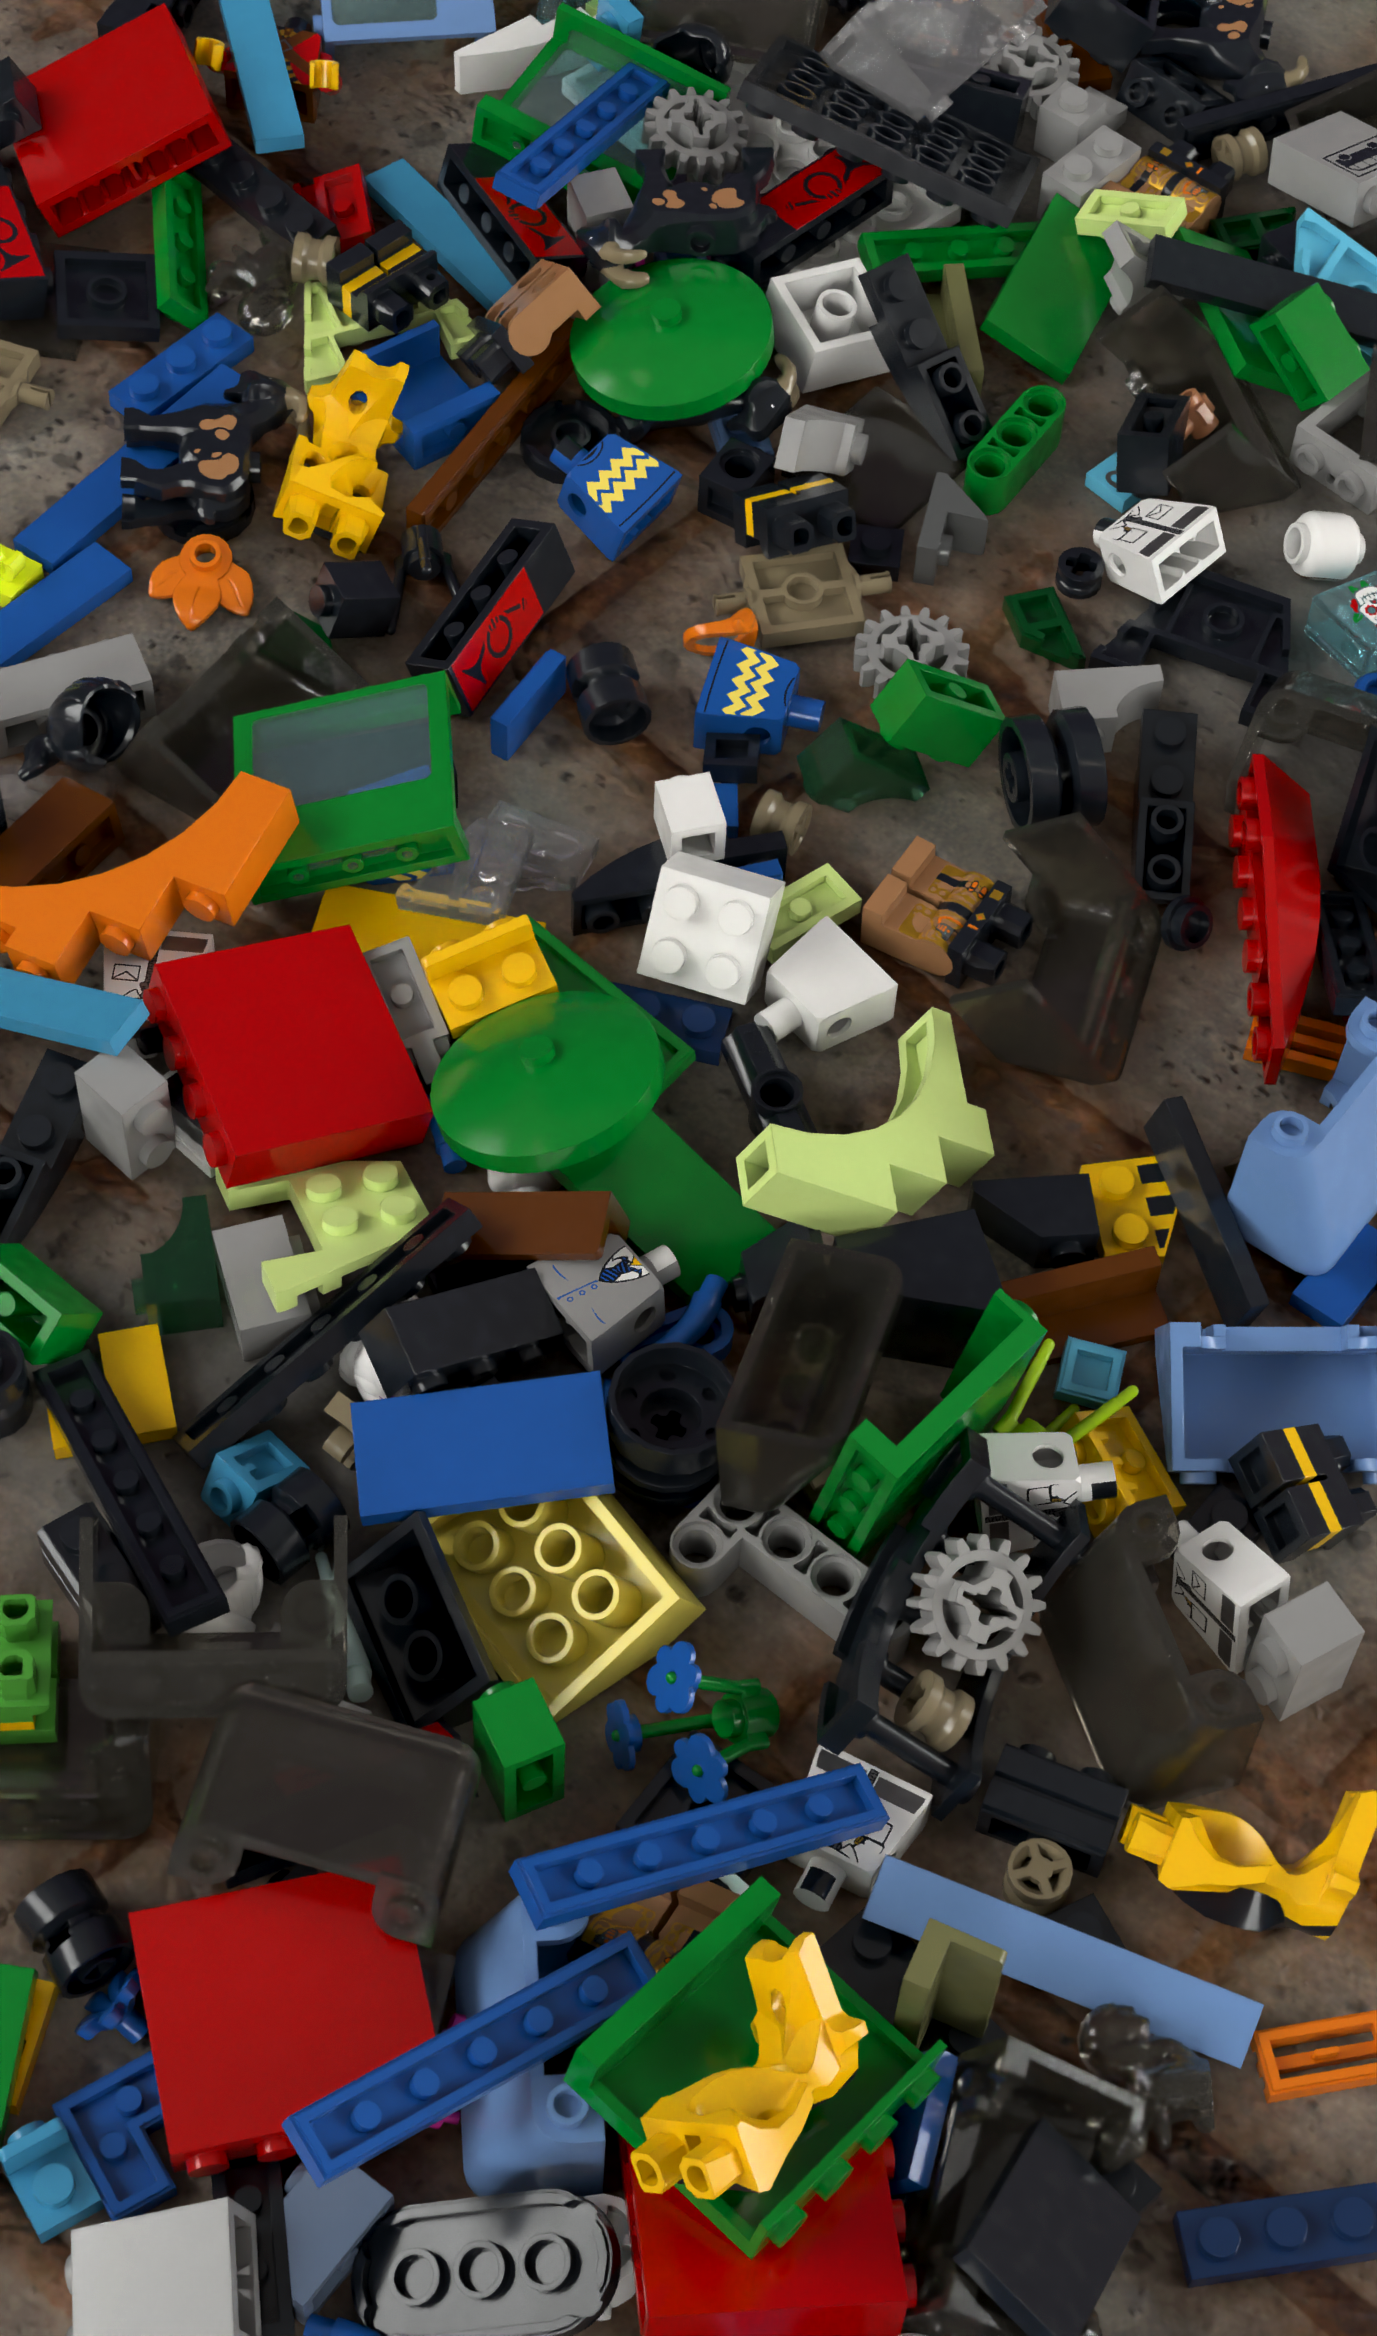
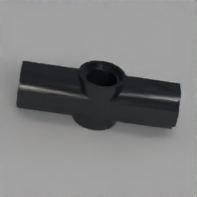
M754 1021L737 1026L730 1035L722 1039L721 1051L749 1110V1128L756 1137L770 1123L808 1133H818L803 1103L804 1090L802 1082L797 1075L788 1070L768 1026L757 1025ZM776 1104L781 1105L783 1107H773L769 1105Z

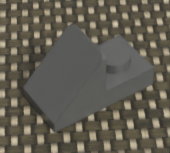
M937 471L917 545L913 582L931 586L934 585L938 565L948 567L952 550L982 555L985 550L988 519L957 483L944 472Z

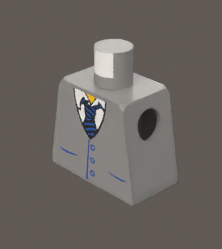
M614 1234L607 1235L603 1256L599 1260H539L526 1266L527 1269H536L565 1332L559 1339L588 1372L600 1371L601 1374L662 1326L665 1321L663 1285L681 1275L679 1263L673 1252L666 1245H660L638 1257L619 1235Z

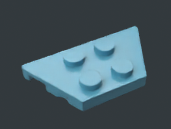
M1308 207L1297 220L1294 271L1377 294V257ZM1359 345L1369 367L1372 364L1377 366V349Z

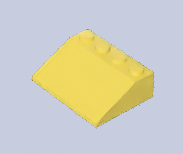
M612 1494L428 1518L494 1670L504 1682L513 1681L515 1684L534 1677L555 1723L655 1657L660 1647L669 1645L707 1610Z

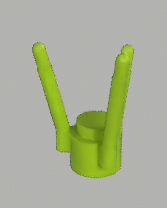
M1047 1338L1042 1343L1006 1413L992 1427L994 1433L1058 1432L1075 1412H1080L1078 1405L1071 1404L1046 1428L1031 1418H1026L1021 1424L1017 1421L1055 1347L1053 1339ZM1135 1385L1128 1386L1066 1433L1072 1436L1073 1444L1135 1398L1139 1393L1138 1387Z

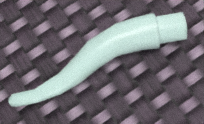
M323 1551L318 1552L315 1556V1561L319 1572L331 1644H334L336 1670L339 1681L346 1687L348 1698L352 1702L362 1703L369 1700L373 1695L370 1662L334 1579L327 1554Z

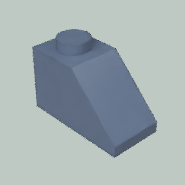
M301 2162L292 2172L284 2186V2192L287 2194L283 2201L291 2295L295 2319L304 2326L308 2317L312 2313L317 2314L351 2273L354 2258L359 2252L363 2240L368 2241L372 2233L379 2227L376 2224L388 2213L395 2210L394 2195L358 2167L318 2189L305 2165Z

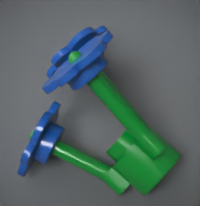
M678 1641L673 1647L663 1645L657 1653V1664L650 1668L646 1679L649 1693L656 1696L655 1706L658 1712L668 1714L671 1711L678 1714L689 1712L693 1706L697 1689L726 1694L723 1695L721 1700L715 1702L710 1714L641 1725L635 1714H629L624 1699H617L614 1702L608 1703L606 1707L608 1721L605 1725V1736L608 1748L613 1752L614 1764L617 1769H624L625 1771L634 1770L636 1764L635 1753L641 1751L642 1739L690 1732L693 1729L714 1728L718 1736L728 1739L734 1744L718 1752L711 1739L703 1733L694 1734L689 1739L686 1737L680 1738L674 1744L677 1758L672 1762L671 1771L675 1781L680 1786L688 1788L689 1795L694 1802L701 1804L707 1800L712 1803L724 1801L728 1796V1785L724 1779V1776L728 1773L727 1764L749 1752L769 1748V1738L774 1736L780 1722L777 1700L771 1691L761 1687L758 1678L734 1680L702 1675L700 1667L695 1664L696 1652L690 1642Z

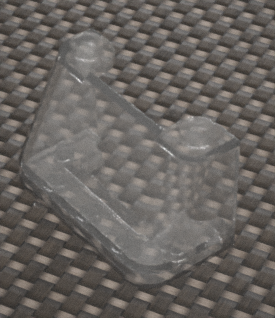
M878 0L875 3L869 2L859 10L822 49L819 56L832 71L916 122H919L926 116L932 123L954 103L948 97L952 92L1011 41L1018 48L1039 29L1034 20L1048 6L1043 0Z

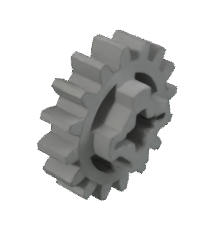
M1017 25L1015 35H1011L1008 31L1002 29L999 30L998 41L990 38L986 40L984 51L979 53L977 66L1032 80L1026 112H1030L1033 120H1038L1039 106L1066 81L1078 86L1080 60L1078 58H1071L1073 51L1071 44L1058 45L1059 37L1055 34L1047 38L1042 36L1043 30L1040 26H1037L1033 34L1026 33L1023 25Z
M688 87L686 95L681 96L673 88L669 90L667 100L656 96L653 107L646 109L641 143L647 144V149L666 150L665 170L672 166L677 169L676 174L693 173L696 182H702L704 173H709L715 180L721 179L723 169L733 173L736 170L738 160L742 161V148L747 146L749 131L748 125L741 124L743 118L742 111L730 112L731 100L728 98L719 102L713 100L714 94L712 90H708L704 96L696 94L694 87Z
M905 605L901 607L900 615L895 617L888 610H882L880 623L867 619L864 624V633H857L853 671L860 672L859 685L861 688L874 685L873 698L875 699L907 659L967 678L970 646L967 643H962L963 630L961 628L948 630L949 617L946 615L936 620L930 619V610L926 607L920 611L919 615H911L910 609Z
M969 1533L966 1542L963 1538L944 1539L946 1555L942 1552L927 1551L924 1557L931 1570L928 1574L912 1573L910 1578L916 1585L922 1587L920 1596L906 1599V1606L919 1609L921 1618L909 1626L911 1633L929 1635L922 1651L925 1655L939 1657L943 1655L941 1667L945 1669L960 1671L964 1668L966 1674L984 1676L987 1667L990 1670L1006 1671L1008 1670L1006 1654L1025 1658L1028 1650L1021 1639L1025 1634L1040 1636L1042 1631L1036 1623L1031 1621L1032 1612L1046 1609V1602L1033 1599L1031 1590L1037 1588L1043 1582L1042 1577L1024 1574L1023 1571L1031 1558L1026 1553L1013 1552L1010 1554L1011 1541L1007 1539L992 1538L989 1542L987 1534ZM966 1565L963 1575L952 1578L960 1568ZM963 1594L973 1595L972 1598L980 1603L979 1607L989 1611L990 1614L980 1613V1609L973 1605V1601L963 1597ZM1001 1630L992 1640L987 1642L991 1633Z

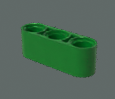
M1036 385L1025 390L970 452L967 458L963 491L985 515H994L1005 509L1058 447L1066 410V399L1056 388L1047 385Z

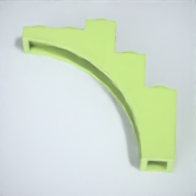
M931 1007L898 1039L901 1074L896 1104L887 1123L875 1129L845 1135L808 1133L770 1123L736 1157L743 1207L811 1229L820 1230L833 1236L880 1228L898 1211L912 1216L931 1197L937 1194L944 1185L950 1184L960 1188L995 1156L986 1109L967 1103L950 1013Z

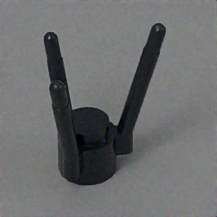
M414 525L408 528L401 536L402 554L394 559L395 576L393 581L401 598L386 631L388 635H393L396 632L407 575L410 574L417 580L426 581L435 578L441 572L452 597L461 588L453 569L452 555L443 551L441 533L430 525Z

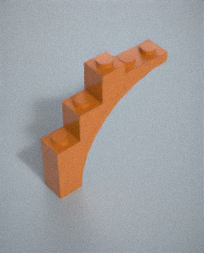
M241 771L219 800L191 826L141 858L101 874L59 884L19 887L0 886V953H8L15 971L75 984L100 943L118 955L128 956L133 954L151 961L184 908L200 920L210 922L215 919L234 927L300 822L291 789Z

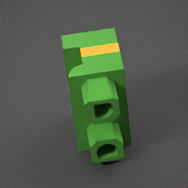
M32 1594L0 1595V1745L58 1742V1684H60L61 1629L59 1621H52L53 1599L36 1600V1596Z

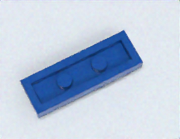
M217 312L109 390L110 406L122 415H124L125 407L139 409L151 416L160 415L221 363L229 368H233L254 352L253 336Z

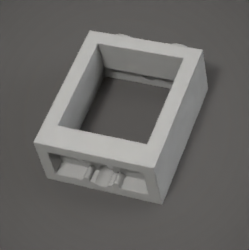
M1374 364L1369 367L1370 370L1332 399L1325 402L1297 425L1289 462L1298 467L1303 473L1311 476L1367 515L1377 508V465H1373L1331 435L1357 414L1377 427V366Z

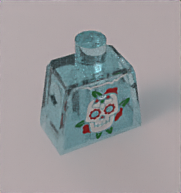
M1377 570L1313 596L1304 631L1308 637L1357 680L1366 674L1377 673Z

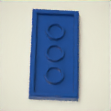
M600 1371L350 1403L359 1512L362 1526L405 1521L416 1511H425L429 1518L616 1493Z

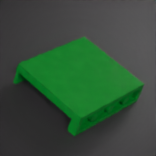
M999 1288L993 1294L939 1396L943 1400L897 1446L868 1419H865L848 1436L807 1522L860 1561L890 1531L893 1524L898 1523L924 1497V1495L916 1491L966 1426L977 1433H988L991 1430L1048 1331L1039 1323L1034 1311L1024 1302L1016 1299L1013 1300Z
M762 1876L575 2051L563 2080L635 2149L647 2141L640 2118L661 2097L670 2096L713 2073L731 2068L753 2067L757 2062L759 2044L755 2041L750 2026L757 2013V2006L745 1956L751 1947L761 1939L774 1940L779 1945L789 1948L796 1938L772 1916L781 1893ZM827 1965L826 1967L841 2009L850 2017L865 2020L869 2032L858 2041L859 2068L854 2080L831 2099L810 2110L803 2130L790 2149L770 2190L755 2193L727 2189L715 2200L696 2198L686 2189L684 2184L673 2185L751 2260L770 2240L778 2248L786 2244L808 2217V2214L801 2208L816 2193L824 2201L828 2200L846 2181L854 2169L847 2161L861 2147L869 2155L875 2152L898 2124L892 2115L905 2102L913 2110L916 2109L929 2096L942 2078L934 2071V2068L948 2047L943 2041L939 2039L924 2055Z

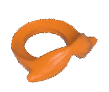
M745 607L738 610L730 618L690 627L683 633V646L686 650L696 654L714 656L717 645L707 646L695 642L705 638L738 635L734 641L754 647L758 636V623L755 614L751 609Z

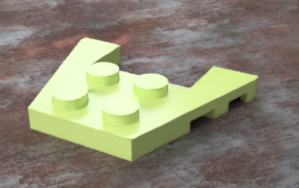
M309 279L304 284V390L306 395H308L311 385L331 383L337 377L346 363L339 348L349 345L356 346L365 341L394 335L392 331L382 325L368 332L328 301L327 286H323L319 280ZM457 298L449 299L446 304L435 311L428 309L419 301L413 305L414 319L410 325L397 333L402 334L434 319L440 326V338L451 360L458 359L459 357L456 353L475 336L467 326L472 321L468 316V308Z
M344 1161L227 1189L218 1167L215 1168L216 1183L229 1211L290 1200L315 1250L314 1252L261 1262L262 1282L277 1313L298 1306L297 1296L318 1287V1291L324 1295L342 1287V1276L367 1265L369 1267L429 1215L401 1161Z

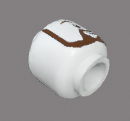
M1314 510L1303 513L1295 523L1288 527L1283 543L1285 559L1290 563L1298 576L1305 579L1325 581L1346 579L1354 571L1356 565L1362 561L1366 549L1364 536L1360 534L1359 526L1353 517L1344 513Z

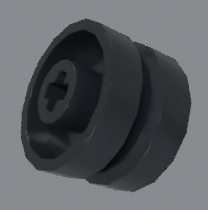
M1083 706L1054 709L1049 715L1046 724L1038 714L1034 713L1005 717L999 732L998 760L1005 804L1011 822L1018 834L1028 837L1052 833L1059 819L1070 829L1100 825L1105 818L1108 804V780L1101 737L1094 718L1088 709Z

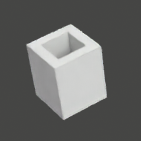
M710 772L678 775L670 779L655 781L654 820L667 860L677 851L712 861L724 859L727 822Z

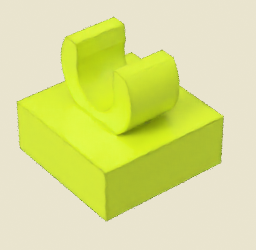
M0 544V606L4 608L44 579L42 564L24 556L18 550L14 551Z

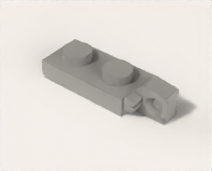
M409 936L366 951L363 955L415 1069L418 1068L426 1091L430 1094L434 1074L441 1059L450 1049L449 1042L451 1040Z

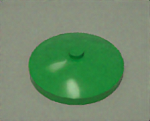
M697 258L666 259L630 269L635 272L648 273L650 282L640 288L622 289L609 280L592 294L601 308L588 320L576 317L571 328L569 340L570 354L576 377L584 391L599 405L614 413L647 421H670L690 418L713 411L734 400L749 388L754 379L759 378L772 355L775 340L771 308L761 288L750 277L731 266Z
M587 991L543 994L527 998L488 1015L454 1042L440 1061L434 1074L430 1093L431 1107L445 1142L457 1155L469 1163L481 1168L504 1173L524 1174L552 1171L594 1157L631 1133L645 1119L660 1095L665 1078V1060L659 1039L650 1020L640 1010L626 1001L610 995Z

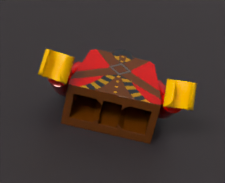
M292 17L286 21L284 27L276 25L300 121L315 124L321 91L326 95L332 96L339 93L342 88L339 62L334 61L330 54L323 52L322 37L318 33L313 32L311 25L306 20ZM197 37L193 53L196 64L206 65L213 72L224 75L227 108L245 111L230 47L224 49L225 44L217 39Z

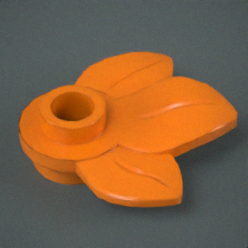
M200 534L189 539L182 547L180 555L162 561L154 569L149 580V597L155 599L173 598L175 612L181 623L189 631H194L218 609L219 605L231 613L245 617L249 615L253 606L254 593L250 575L233 563V555L228 543L221 537L213 534ZM204 553L215 555L214 559L210 562L204 563L197 560V557Z

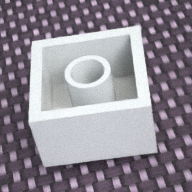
M859 257L770 279L766 298L771 308L774 324V347L779 354L786 355L796 366V383L802 394L890 372L869 327L877 324V320L858 278V275L867 272Z
M677 851L661 866L637 973L745 1005L760 988L786 882Z

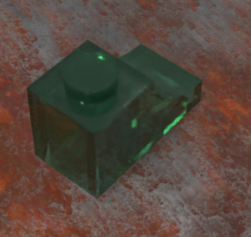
M841 717L796 756L804 778L803 787L808 796L818 804H826L850 813L861 804L879 799L899 798L916 802L930 790L916 751L907 748L905 750L896 749L888 744L880 733Z
M206 1195L182 1198L181 1219L175 1232L163 1246L153 1253L140 1254L143 1278L131 1279L136 1315L148 1314L149 1325L158 1323L160 1336L224 1327Z

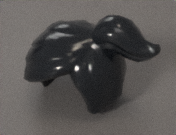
M83 677L65 688L50 706L46 734L35 736L24 746V763L21 769L17 771L18 778L22 782H26L43 774L60 761L82 773H94L105 767L107 763L118 759L129 749L137 737L141 724L140 708L136 701V694L131 686L121 680L105 677Z

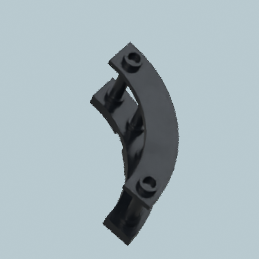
M968 1426L944 1452L916 1491L926 1498L916 1510L906 1528L894 1523L872 1560L856 1592L835 1643L832 1654L840 1658L842 1663L836 1684L828 1681L823 1685L817 1720V1743L838 1756L854 1738L861 1739L866 1736L932 1778L931 1794L933 1797L931 1815L940 1821L958 1804H965L971 1800L979 1789L982 1781V1754L986 1727L992 1704L1005 1671L990 1670L987 1667L984 1676L966 1674L963 1670L956 1689H961L974 1698L975 1709L968 1728L957 1743L947 1751L938 1752L879 1714L880 1686L900 1698L906 1686L914 1678V1676L889 1661V1653L887 1652L897 1621L900 1619L911 1625L921 1618L919 1609L906 1606V1599L914 1597V1590L912 1588L915 1583L910 1579L912 1573L921 1572L926 1563L924 1555L927 1551L942 1552L946 1555L944 1539L950 1537L947 1535L948 1526L967 1500L971 1501L975 1498L1040 1540L1029 1555L1031 1559L1023 1571L1024 1574L1042 1577L1043 1582L1037 1588L1031 1590L1033 1599L1043 1601L1067 1566L1076 1564L1082 1558L1091 1539L1086 1506L1077 1499L1055 1520L990 1477L991 1468L987 1439ZM966 1565L957 1572L963 1575ZM1001 1630L991 1633L987 1642L992 1640ZM1007 1653L1006 1655L1009 1663L1011 1655Z

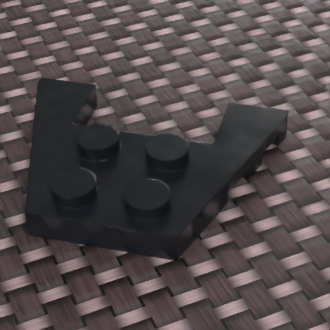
M1205 569L1165 603L1158 604L1150 601L1149 608L1136 620L1129 619L1117 630V635L1106 646L1100 644L1093 650L1088 669L1140 666L1144 664L1150 650L1154 648L1174 655L1179 659L1188 660L1222 672L1230 677L1253 683V686L1241 709L1238 724L1284 739L1290 721V710H1288V695L1290 691L1288 661L1291 634V599Z

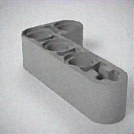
M743 1477L728 1478L719 1483L676 1526L670 1538L668 1563L697 1598L714 1592L738 1567H741L835 1641H837L848 1610L868 1570L864 1564L758 1483ZM731 1512H741L749 1516V1519L734 1521L725 1515ZM781 1548L790 1549L796 1552L797 1556L781 1558L775 1555L773 1551ZM699 1553L707 1556L709 1560L702 1563H693L686 1560L684 1556ZM829 1585L838 1586L844 1589L846 1594L832 1596L823 1592L821 1588ZM900 1619L897 1621L887 1650L889 1653L888 1660L894 1664L900 1662L905 1656L911 1634L910 1625Z

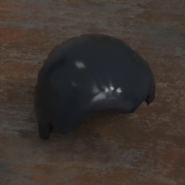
M701 22L680 24L658 36L653 46H651V48L722 84H725L730 78L734 62L731 46L726 41V37L711 25Z

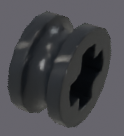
M1074 547L1064 551L1058 560L1055 578L1057 589L1063 595L1079 600L1088 599L1096 595L1102 583L1105 566L1103 558L1096 551L1085 547ZM1077 571L1084 572L1082 576L1075 575Z

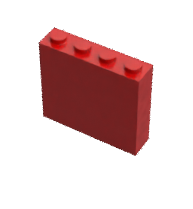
M165 3L27 76L36 88L42 129L13 143L35 203L58 238L232 146L187 41Z
M350 924L154 964L149 988L143 991V1002L150 1013L148 1020L152 1024L158 1023L163 1036V1054L166 1064L171 1071L177 1070L183 1084V1101L186 1112L191 1119H198L204 1134L203 1148L205 1157L211 1168L218 1167L226 1189L423 1143L433 1116L431 1103Z
M399 1857L128 1913L168 2150L174 2173L187 2170L189 2177H205L227 2170L230 2167L229 2161L257 2155L259 2162H273L296 2155L297 2152L281 2126L288 2116L435 2037Z
M617 2132L641 2336H900L907 2308H915L917 2304V2281L913 2264H902L899 2243H904L906 2219L902 2200L891 2199L888 2180L894 2178L895 2155L890 2136L871 2155L861 2147L847 2161L854 2169L846 2181L828 2200L824 2201L816 2193L801 2208L808 2214V2217L786 2244L778 2248L770 2240L751 2260L675 2186H672L663 2194L644 2192L639 2185L630 2159L631 2152L635 2148Z

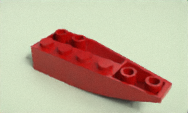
M1252 754L1248 776H1240L1238 779L1236 800L1237 808L1240 811L1239 814H1231L1228 842L1229 847L1238 848V855L1235 856L1233 863V886L1235 889H1242L1243 897H1240L1238 902L1237 923L1238 929L1247 931L1248 939L1244 940L1242 950L1243 972L1252 973L1253 983H1249L1247 991V1013L1249 1017H1257L1258 1027H1254L1252 1035V1057L1254 1061H1262L1264 1085H1276L1294 1040L1315 960L1320 923V870L1310 794L1264 754Z

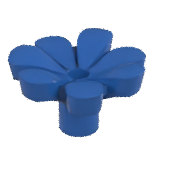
M137 1967L128 1975L123 1969L117 1972L108 1985L107 1995L102 1991H98L88 2000L84 2008L91 2014L85 2016L77 2025L74 2031L77 2035L88 2041L101 2031H109L115 2028L131 2044H135L147 2033L146 2019L134 2008L136 2004L135 1997L141 1989Z

